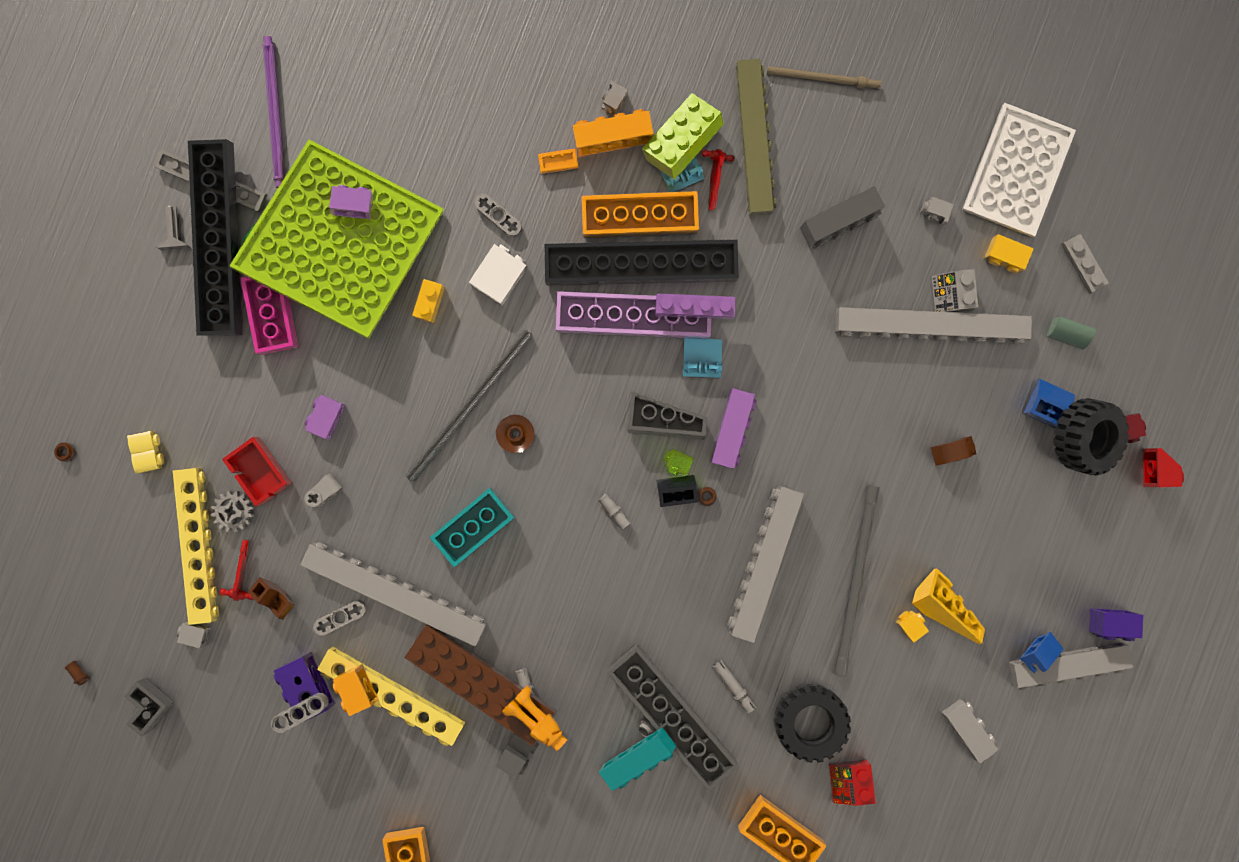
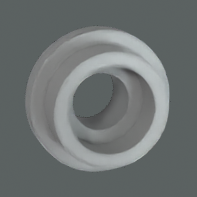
M642 720L639 723L638 731L643 737L646 738L656 732L655 727L649 720Z

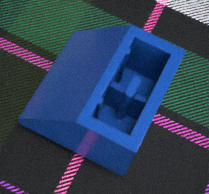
M1038 379L1023 414L1057 429L1058 419L1062 417V412L1068 409V406L1074 402L1075 394L1042 379Z

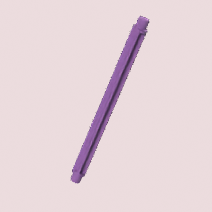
M264 36L263 53L273 179L276 188H278L285 177L274 44H272L271 36Z

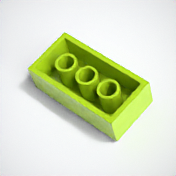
M691 93L642 148L645 159L675 180L724 125L722 113Z

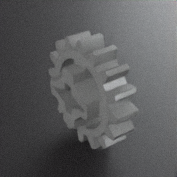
M227 491V496L221 493V499L214 500L217 505L211 506L215 510V513H212L211 516H216L217 519L214 521V524L220 523L219 529L226 527V532H231L232 529L234 532H239V528L243 530L246 529L245 524H251L249 517H254V514L250 513V510L255 509V507L249 506L252 501L245 499L246 494L240 496V491H235L234 494L232 491ZM229 500V503L224 506L223 504ZM233 508V510L236 511V513L233 514L232 512H230V509ZM243 517L239 523L235 524L238 518Z

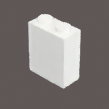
M494 244L469 283L503 306L527 270V266L524 264L526 262L518 255L513 257L509 254V249L501 244L499 247Z

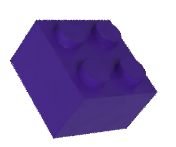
M1090 608L1089 632L1095 633L1096 637H1101L1105 640L1120 638L1124 641H1135V638H1142L1143 614L1127 610Z

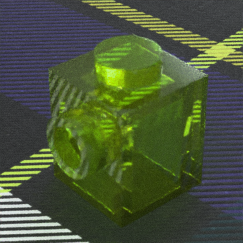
M672 449L671 452L667 451L663 461L666 462L665 467H668L667 472L678 476V473L686 476L694 458Z

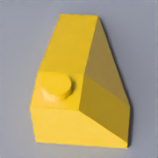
M937 568L933 569L916 589L912 604L927 617L979 645L982 644L985 628L974 613L965 608L963 604L964 599L961 595L957 596L952 590L953 584Z

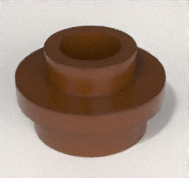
M59 443L54 449V455L59 461H69L74 456V448L69 443ZM64 449H67L66 455H63Z
M703 487L699 490L698 501L702 505L710 506L716 501L717 495L714 489ZM705 493L710 494L709 500L703 498Z

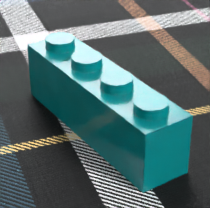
M660 728L604 763L598 773L612 791L618 787L622 789L631 779L637 780L644 774V771H652L662 760L666 762L672 758L676 745L665 730Z

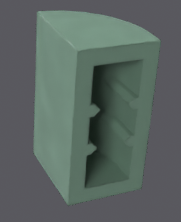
M1060 316L1052 320L1047 337L1083 350L1091 343L1097 329Z

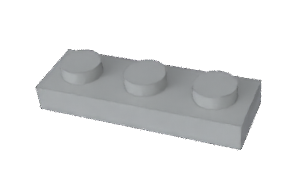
M1081 234L1062 243L1089 293L1109 284Z

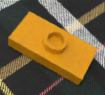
M576 148L538 154L541 174L579 169Z

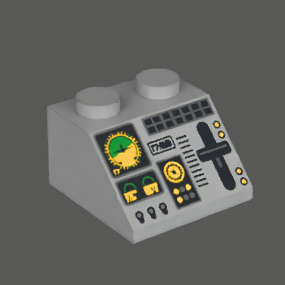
M975 269L931 276L934 312H960L979 308Z

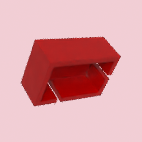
M253 436L222 459L231 473L242 472V474H237L234 477L255 506L264 505L275 497V494H279L293 484L260 437Z

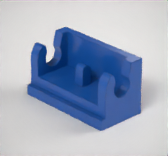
M1049 632L1037 637L1020 657V660L1024 661L1033 673L1037 671L1033 664L1038 665L1039 669L1045 672L1063 651V647L1053 634Z

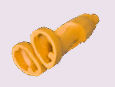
M527 685L515 697V700L513 699L504 708L502 713L505 716L518 718L531 730L530 735L533 738L547 745V747L551 746L557 752L566 743L567 739L562 735L563 731H560L557 722L551 714H544L531 701L530 694L532 690ZM518 703L524 706L538 722L536 723L521 710Z

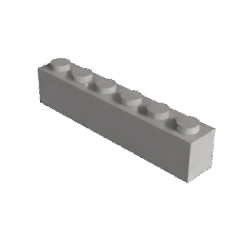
M1122 642L1060 653L1045 672H1042L1036 664L1033 665L1037 671L1033 673L1024 661L1009 662L1012 684L1020 688V690L1031 689L1032 685L1049 686L1051 685L1050 682L1055 681L1067 683L1070 682L1069 679L1073 678L1085 680L1090 675H1096L1097 677L1107 676V672L1113 671L1115 673L1127 672L1126 669L1133 668L1129 645Z

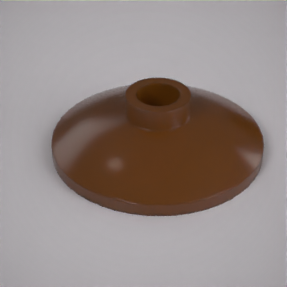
M509 415L498 424L496 438L504 450L511 453H519L525 451L532 444L534 428L531 422L524 416ZM515 430L519 431L517 438H514L512 435Z

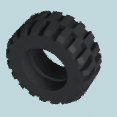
M1090 398L1077 400L1062 412V417L1057 421L1058 426L1054 430L1055 439H1053V444L1056 446L1054 449L1061 464L1068 469L1094 476L1105 474L1111 470L1110 468H1114L1118 464L1117 461L1121 460L1124 456L1123 452L1127 448L1126 442L1129 440L1127 418L1115 404ZM1092 431H1093V436H1092L1091 442L1089 443L1090 436H1091V433H1092Z
M807 684L805 687L800 685L796 687V690L788 691L786 693L787 696L781 698L779 701L780 706L776 707L775 710L776 718H774V725L780 742L790 754H793L799 760L805 759L806 762L810 763L816 760L819 763L824 762V758L832 759L834 757L833 754L836 751L840 753L843 750L841 747L843 743L847 744L849 740L847 734L851 733V727L849 726L851 718L847 712V707L834 692L821 685ZM808 706H820L827 711L830 717L828 730L823 736L815 740L801 738L794 727L796 716L802 709Z

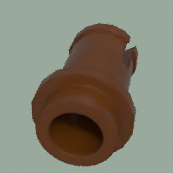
M72 661L65 667V670L74 679V684L81 686L89 680L88 674L82 671L76 661Z

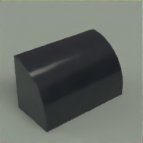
M694 475L656 480L660 507L698 502L697 485Z

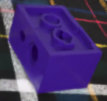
M312 652L274 670V679L281 686L283 699L286 703H289L290 707L309 698L310 694H325L328 697V705L319 713L321 714L329 710L336 703L321 675V671L317 670L318 665ZM314 699L315 707L321 708V701ZM297 708L296 714L299 717H303L304 712L302 709Z

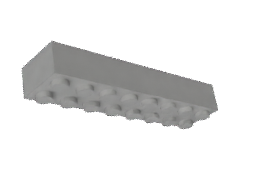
M777 486L776 489L773 488L770 496V500H772L771 506L767 507L764 513V518H766L764 526L761 525L758 531V536H760L758 544L755 543L752 549L753 560L747 564L745 570L747 577L746 580H742L739 591H741L740 598H736L734 602V616H730L727 623L729 632L734 637L752 643L755 642L804 496L803 493L782 486Z

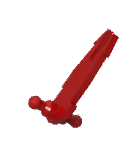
M704 149L701 152L703 157H710L713 160L708 199L709 210L716 208L723 162L725 160L733 162L735 159L733 155H727L721 149L712 151Z
M249 540L242 541L233 589L226 590L222 588L219 591L221 596H228L234 601L254 600L249 593L242 590Z

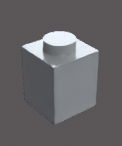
M188 622L183 623L177 631V643L202 648L206 646L211 627L200 624L188 625Z

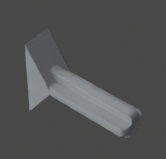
M167 206L165 208L167 239L157 248L163 250L190 247L179 240L177 207Z

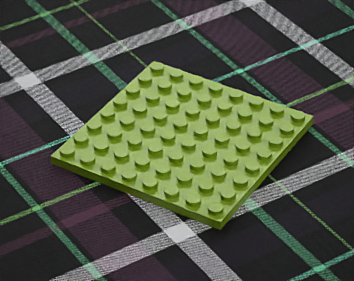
M308 139L231 262L230 267L369 340L442 216L444 209ZM345 185L349 188L357 189L358 187H364L371 190L373 195L371 218L363 219L331 215L329 205L332 186Z

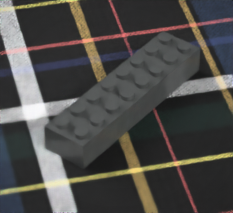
M638 644L634 645L608 668L607 672L655 729L663 728L676 745L674 751L708 791H711L739 766L736 759Z

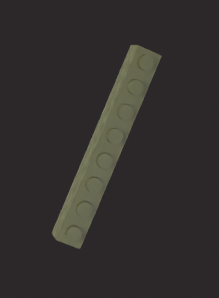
M760 59L737 60L736 63L749 216L772 214L773 208H776V197H772L775 183L774 178H771L770 171L773 170V161L769 159L768 153L771 152V141L767 140V133H769L770 128L769 121L765 120V114H768L767 102L764 103L763 95H766V84H762L764 65L760 64Z

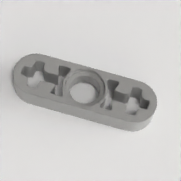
M480 194L476 197L475 206L477 210L508 236L516 237L521 233L522 226L520 222L486 194ZM487 199V204L492 208L489 214H487L489 212L488 208L485 206L480 207V200L485 201ZM498 210L504 213L503 219L499 221L493 218L494 212ZM507 217L510 218V219H508V222H509L511 225H514L515 223L517 224V225H516V228H517V231H516V232H515L514 230H512L511 232H509L510 228H509V226L505 223L506 220H507Z
M356 600L316 620L313 626L316 634L324 636L364 616L367 612V606L363 601ZM355 604L362 607L360 610L361 614L358 612L349 614V611L355 608ZM338 612L345 615L343 623H338L335 619ZM321 621L323 624L329 621L332 622L331 625L325 628L326 631H324V629H319Z

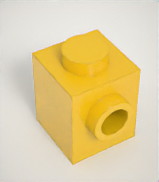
M905 611L899 615V620L896 621L907 638L913 643L929 632L923 624L926 621L919 612L916 614L913 611Z

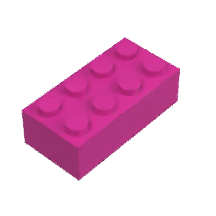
M247 276L240 278L255 353L266 355L299 348L289 298Z

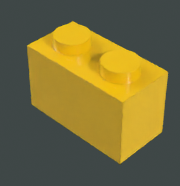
M997 234L992 238L984 259L989 260V263L994 266L1002 265L1007 268V271L1017 274L1026 269L1034 248Z
M423 279L412 316L434 324L445 287L442 284Z

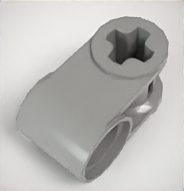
M328 474L305 494V503L310 507L319 508L336 496L343 488L331 474ZM313 495L318 496V497H317V501H318L317 503H316V502H312L313 499H314V498L312 497Z

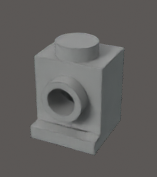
M611 80L610 90L607 89L602 97L604 101L601 108L609 114H617L628 96V90Z
M931 197L923 203L921 212L927 216L928 220L934 222L941 221L940 225L944 226L949 220L954 204Z

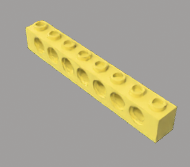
M202 468L173 471L188 625L209 623L217 620L219 608L215 601L217 588L213 582L215 569L212 567L213 550L210 548L209 543L211 531L208 529L209 512L206 510L205 504L207 502V492L204 491L203 484L206 480L205 473L202 472ZM191 483L194 485L193 493H190L188 490V486ZM192 502L196 504L195 512L190 510ZM194 521L198 524L197 531H194L192 529V524ZM195 541L200 543L198 551L194 548ZM197 560L202 562L200 570L196 567ZM199 579L204 582L203 589L198 586ZM201 598L206 601L205 608L200 605Z
M331 647L328 649L317 670L321 671L323 677L335 679L341 674L337 671V665L344 666L346 672L363 663L335 647ZM363 664L371 684H376L379 688V691L376 693L378 700L373 704L374 706L386 708L390 715L394 717L400 716L405 719L404 722L412 727L416 725L422 729V733L427 736L433 735L437 737L438 741L445 746H452L466 723L465 721ZM388 693H392L395 696V702L388 701ZM403 704H411L412 711H406ZM420 713H427L429 720L423 721L420 718ZM443 722L446 725V730H439L437 723Z

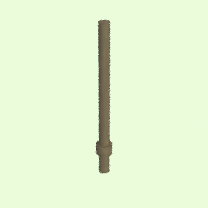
M772 66L767 68V74L856 85L857 88L872 87L880 89L881 81L867 79L864 76L856 78Z

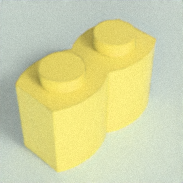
M155 431L127 436L135 474L163 468L164 456L159 452L160 438Z

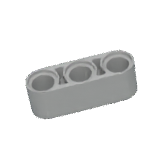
M316 693L279 713L271 721L273 731L283 733L319 714L327 707L328 697L323 693ZM314 699L321 701V708L315 707ZM297 708L302 709L304 712L303 717H299L296 714ZM279 718H283L286 721L285 727L279 724Z

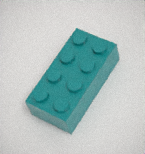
M489 488L429 538L451 565L456 567L511 522L515 515L492 488Z

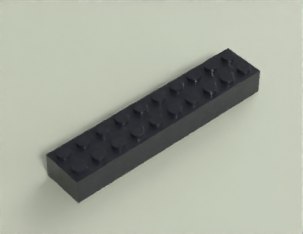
M227 139L188 141L196 336L242 335L239 272L230 267L231 262L238 253L234 143Z
M738 239L544 244L546 286L737 281L739 278Z

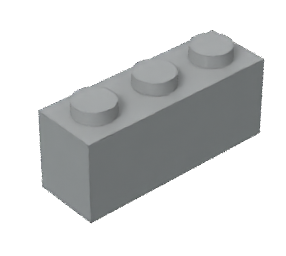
M959 699L942 711V714L972 757L980 764L999 751L995 746L997 741L991 734L986 733L984 730L986 726L980 718L976 719L973 714L975 710L972 705Z

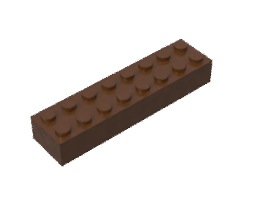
M425 625L404 658L531 746H534L538 740L530 735L531 730L518 718L505 716L502 713L504 708L513 699L515 700V697L524 688L440 630L430 625ZM531 693L530 698L534 705L544 714H551L554 717L557 710ZM518 703L521 710L537 723L536 718L524 706Z

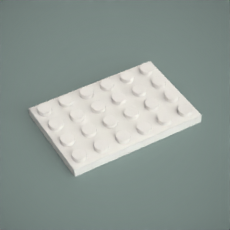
M1004 103L962 210L1027 236L1035 237L1076 130Z

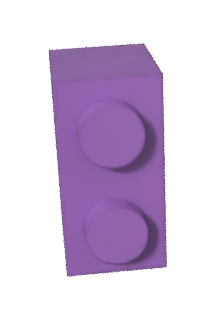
M345 185L332 186L329 205L331 215L370 219L373 202L372 191L364 187L355 189Z
M320 395L313 403L314 410L312 414L306 418L305 430L330 440L345 404Z

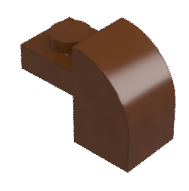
M972 436L930 447L935 466L963 460L977 454Z
M261 577L257 579L248 591L258 604L268 607L281 620L287 616L295 605L288 598V593L282 588Z

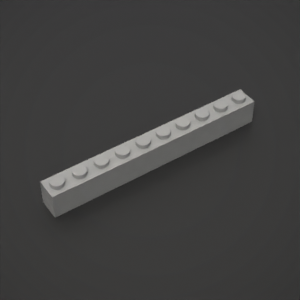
M839 307L836 309L835 332H839L840 336H852V333H860V337H871V334H879V338H890V335H898L899 339H909V336H917L919 340H928L929 337H936V340L945 341L949 337L955 338V341H967V338L974 339V342H986V339H993V343H1005V340H1013V344H1024V341L1031 339L1032 316Z
M321 542L309 545L300 566L473 646L478 644L487 625L481 616L476 614L473 616L466 614L467 610L458 606L453 608L449 606L448 601L441 598L436 600L427 591L421 590L419 592L414 589L415 586L407 582L403 584L397 582V578L390 574H386V576L380 574V570L375 567L369 566L367 568L363 566L362 562L358 559L352 558L350 560L345 558V554L338 550L330 551L327 549L328 546Z

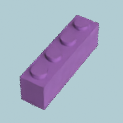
M657 293L655 316L733 319L735 317V297Z
M734 388L731 389L710 463L734 469L735 465H739L741 455L738 454L739 449L745 445L746 436L743 435L745 428L749 429L752 418H749L751 410L754 411L757 402L754 399L755 394Z

